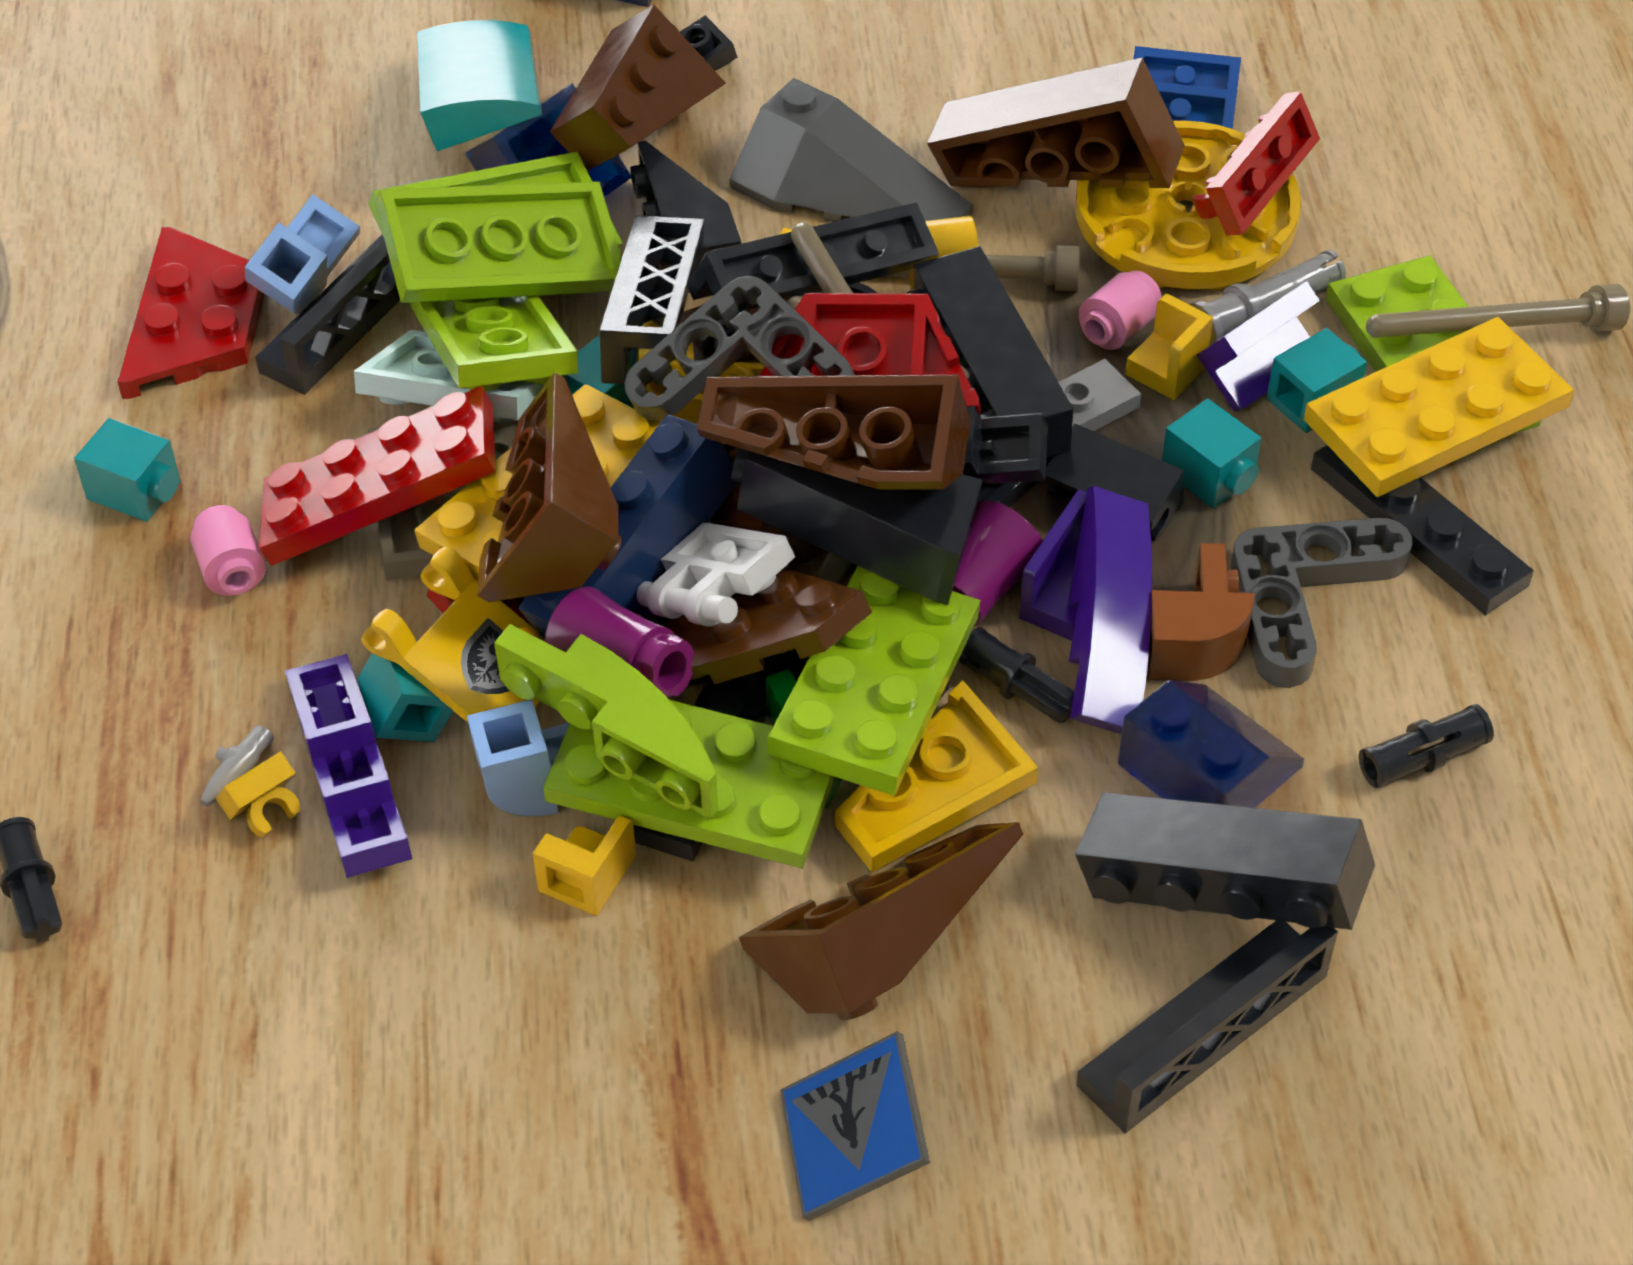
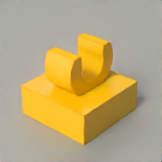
M281 751L224 786L216 797L217 802L229 820L247 810L248 826L260 838H263L272 830L269 822L263 816L262 810L265 804L276 803L280 805L290 820L301 812V805L297 796L292 791L283 788L296 773Z

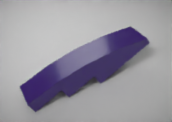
M1096 486L1087 489L1067 604L1068 607L1077 609L1068 662L1079 665L1070 719L1127 736L1139 732L1148 668L1152 613V546L1148 503Z
M344 654L285 670L296 713L346 878L411 860L412 854L408 838L394 801L390 780L380 755L372 723L348 655Z

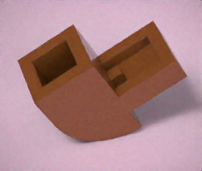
M1200 543L1194 591H1151L1152 613L1148 680L1197 681L1212 678L1230 669L1242 656L1249 632L1254 593H1238V570L1227 569L1226 544Z

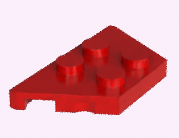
M172 227L161 228L117 382L122 399H132L141 396L139 385L173 375L174 381L178 385L198 379L207 372H221L248 364L265 296L263 292L245 280V266L249 262L248 259Z
M805 293L794 309L848 361L855 375L958 374L966 406H975L980 415L979 397L975 389L971 387L960 365L959 356L950 338L946 336L941 326L939 315L928 294ZM795 334L782 336L773 345L772 355L781 359L796 356L803 349L804 338ZM814 364L809 372L813 376H823L818 371L816 364ZM765 366L759 376H774Z

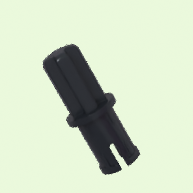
M977 627L971 632L958 659L959 663L966 665L976 673L978 672L992 681L993 684L1001 688L1000 693L1006 699H1011L1016 695L1058 723H1065L1070 718L1074 691L1037 668L1034 655L1031 653L1022 655L1000 642L982 627Z
M12 817L0 823V861L4 872L0 878V887L3 894L12 900L22 936L29 939L35 938L37 943L49 941L50 935L59 932L63 924L52 889L56 875L53 866L43 859L34 822L25 817Z

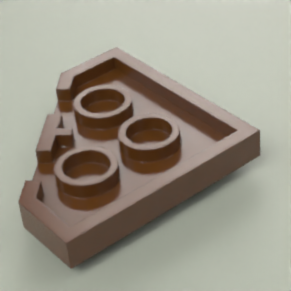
M783 568L776 574L774 582L753 596L735 593L730 597L736 601L738 606L736 618L730 623L719 622L714 626H703L694 624L685 615H681L678 618L668 620L662 626L670 629L675 636L691 644L694 656L691 664L693 674L690 680L709 674L714 684H718L764 670L765 661L763 658L771 655L782 654L796 649L800 659L825 652L869 616L872 610L863 591Z

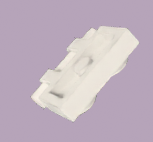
M703 522L661 559L666 572L655 582H643L638 587L637 600L640 605L649 607L653 614L673 619L685 615L690 622L703 626H714L719 622L730 623L736 618L738 613L737 603L730 597L735 593L753 596L766 589L774 582L776 574L791 562L795 555L785 536Z

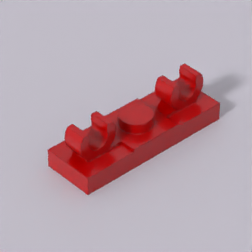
M1301 92L1285 93L1268 114L1260 116L1258 119L1259 124L1252 131L1244 135L1245 139L1232 153L1230 160L1215 177L1208 178L1205 182L1208 194H1198L1192 197L1199 217L1210 219L1218 216L1226 236L1243 235L1320 140Z

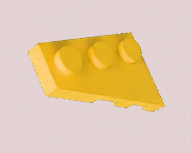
M962 680L948 694V703L930 719L895 796L860 785L835 810V827L873 873L1036 784L1038 766Z

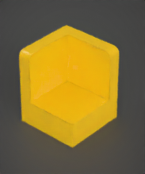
M1164 294L1157 301L1153 333L1127 358L1125 375L1175 400L1205 369L1197 354L1210 344L1213 317L1169 294Z
M619 815L606 835L583 826H577L566 841L546 833L532 853L538 892L598 916L636 857L633 820Z

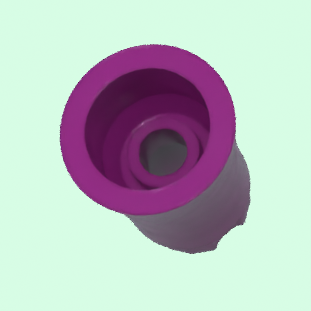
M983 500L977 503L971 531L953 588V592L981 600L978 619L974 627L983 621L996 603L1022 578L1025 566L1043 542L1036 529L1023 516L1001 503L990 500Z
M581 587L569 593L558 604L549 620L545 634L546 643L566 653L579 635L583 634L609 649L637 669L666 697L679 696L687 687L692 677L691 664L694 651L691 644L675 636L670 629L648 621L620 606L596 588Z

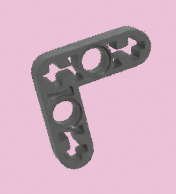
M744 276L736 278L725 285L635 363L627 373L624 383L625 392L637 413L645 419L659 421L663 420L667 414L673 416L705 389L707 377H719L747 351H750L774 376H813L809 371L814 364H816L818 371L823 376H855L848 361L766 282L758 277ZM747 301L751 305L758 304L760 309L757 313L751 315L746 311L739 312L738 306L742 302ZM723 319L727 328L732 327L734 334L731 337H727L726 332L718 322L719 320ZM795 334L804 338L803 349L796 356L781 359L772 355L773 345L782 336ZM710 336L718 340L717 349L709 358L696 361L687 357L688 346L698 337ZM675 359H677L684 373L687 374L683 378L680 377L677 369L673 370L670 365ZM654 381L660 386L664 384L666 391L657 397L652 392L647 393L645 387Z
M1369 518L1253 528L1244 531L1237 537L1233 548L1231 570H1238V593H1254L1248 639L1256 669L1265 681L1277 687L1291 688L1307 681L1313 671L1317 647L1301 587L1396 578L1404 572L1412 548V536L1408 529L1400 522L1389 518ZM1313 546H1324L1335 552L1337 558L1332 561L1321 562L1309 557L1305 550ZM1351 546L1353 547L1352 556L1350 555ZM1256 555H1261L1265 563H1270L1268 575L1260 577L1261 567ZM1274 598L1284 602L1290 610L1284 614L1270 615L1258 608L1256 603L1262 599ZM1286 636L1285 647L1290 659L1296 660H1285L1282 652H1276L1280 637Z

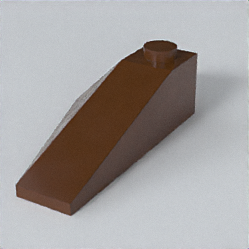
M554 372L519 419L505 469L513 475L507 484L504 495L496 501L492 515L503 522L499 539L496 541L490 538L484 544L480 557L477 596L487 602L580 588L596 568L604 570L611 564L621 546L622 537L618 535V504L566 379Z
M958 374L707 377L696 429L700 437L875 489L944 490L963 474L971 420Z
M1020 823L975 825L908 855L904 859L907 871L905 868H895L873 876L866 874L847 883L851 896L836 898L818 906L811 899L801 903L740 936L739 940L742 948L807 1013L837 1014L839 1020H850L865 1015L878 1006L876 997L903 981L1023 836Z

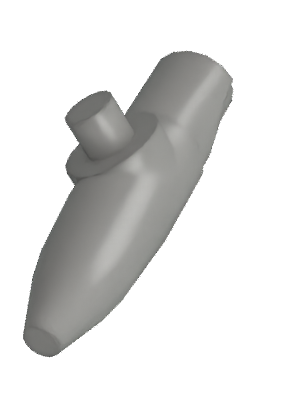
M257 725L239 745L231 746L229 749L220 747L217 750L215 757L221 760V765L206 785L200 800L202 805L207 807L216 802V797L224 786L255 766L260 758V754L274 739L273 734L267 728Z

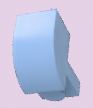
M312 194L288 227L278 222L246 264L245 280L292 313L299 314L326 287L327 277L359 236L360 226Z
M532 700L467 715L472 743L490 801L499 809L514 815L545 816L559 813L557 804L545 802L543 786L570 723L541 730Z

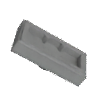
M1106 359L1058 382L1073 407L1072 427L1075 423L1089 430L1096 431L1140 407L1141 393Z

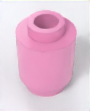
M1141 271L1117 274L1081 304L1079 308V322L1084 335L1092 343L1104 349L1114 350L1120 348L1155 318L1157 301L1161 298L1158 285L1148 274Z
M217 505L205 509L196 517L190 535V542L206 586L212 592L224 596L242 594L257 586L265 575L266 564L262 552L259 550L250 521L246 516L239 513L233 507Z

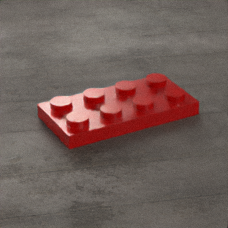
M483 386L465 393L455 392L446 395L435 406L409 417L398 416L392 418L374 432L355 440L344 439L338 441L322 454L301 463L290 462L274 470L270 476L265 477L263 482L259 550L270 566L495 473L493 403Z

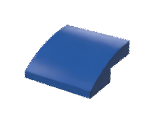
M1135 46L1133 59L1143 58L1173 121L1205 122L1233 129L1241 57Z

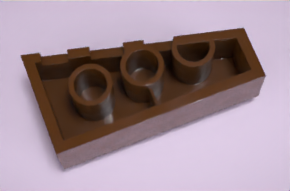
M1143 58L945 102L927 142L950 186L1018 187L1021 180H1039L1045 182L1047 187H1068L1070 180H1099L1101 188H1123L1125 181H1148L1150 188H1170L1185 147Z

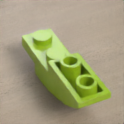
M511 624L507 626L494 644L500 681L512 693L525 700L535 698L558 710L566 721L577 728H592L596 758L615 776L622 779L633 777L657 790L659 795L672 806L682 810L691 808L710 819L718 810L716 771L703 744L686 719L655 685L615 653L583 634L579 635L565 653Z

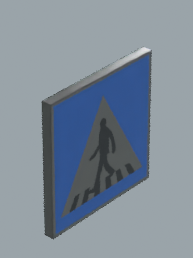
M898 1031L780 1089L802 1217L808 1221L930 1163L904 1036Z

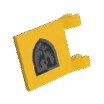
M450 547L439 549L431 558L430 563L423 569L420 576L422 582L430 590L455 600L427 632L416 641L404 620L394 611L385 609L373 619L371 626L362 635V643L370 652L400 665L467 723V715L526 701L512 693L500 681L494 642L509 624L519 629L530 625L501 600L487 602L478 597V581L472 575L463 558ZM540 634L541 640L545 642V638ZM535 698L532 699L534 707H536L540 701Z

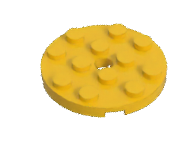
M1173 121L1185 147L1170 188H1150L1148 181H1125L1123 188H1101L1099 180H1078L1076 219L1080 231L1090 247L1107 263L1122 272L1141 271L1148 274L1159 288L1171 287L1219 291L1227 288L1229 285L1256 277L1275 265L1291 247L1296 236L1301 211L1300 189L1292 173L1243 235L1226 236L1218 216L1202 219L1199 217L1195 206L1191 207V212H1185L1186 207L1177 202L1182 200L1192 201L1194 195L1208 194L1205 182L1208 178L1215 177L1230 160L1232 153L1245 139V134L1205 122Z

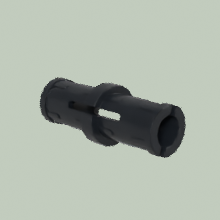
M1478 704L1467 706L1462 711L1434 722L1421 719L1408 725L1406 733L1373 747L1361 749L1358 755L1361 771L1367 782L1374 788L1385 786L1390 781L1420 769L1431 773L1445 766L1447 758L1478 745L1490 743L1494 737L1492 722L1486 711ZM1444 737L1442 742L1408 755V751Z

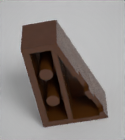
M652 5L610 31L550 130V133L569 153L578 152L588 172L633 147L726 83L683 37L676 26L655 5Z

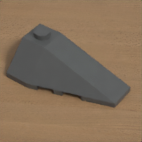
M795 78L789 81L760 108L729 179L730 188L773 209L792 213L796 205L824 211V220L832 222L843 220L844 216L856 217L916 202L925 221L971 216L973 214V205L841 100Z

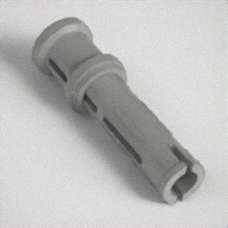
M1325 250L1309 260L1249 286L1247 284L1235 283L1224 289L1222 296L1207 303L1197 300L1189 305L1213 317L1210 346L1306 281L1316 294L1327 289L1328 283L1345 279L1346 270L1343 261L1341 260L1326 267V263L1335 260L1339 255L1332 250Z

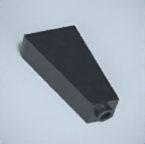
M738 448L731 475L732 482L741 484L737 510L928 599L949 605L971 531L982 479L962 474L944 490L875 489Z

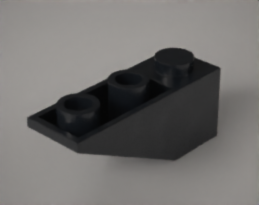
M646 140L637 143L639 165L631 166L630 173L636 199H646V202L642 203L643 216L704 219V236L695 270L707 251L742 243L729 204ZM661 238L668 243L677 240V238ZM669 263L659 265V271L672 267V265Z

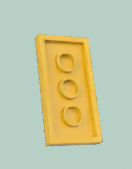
M1496 317L1307 403L1304 421L1376 497H1379L1570 407L1574 389L1499 317Z
M584 384L572 396L611 488L661 422L645 419L630 406ZM511 448L495 460V473L467 484L414 530L421 549L434 556L443 547L452 548L463 558L477 581L479 578L480 557L484 544L490 538L498 541L503 522L492 515L496 501L504 495L507 484L513 475L505 470Z

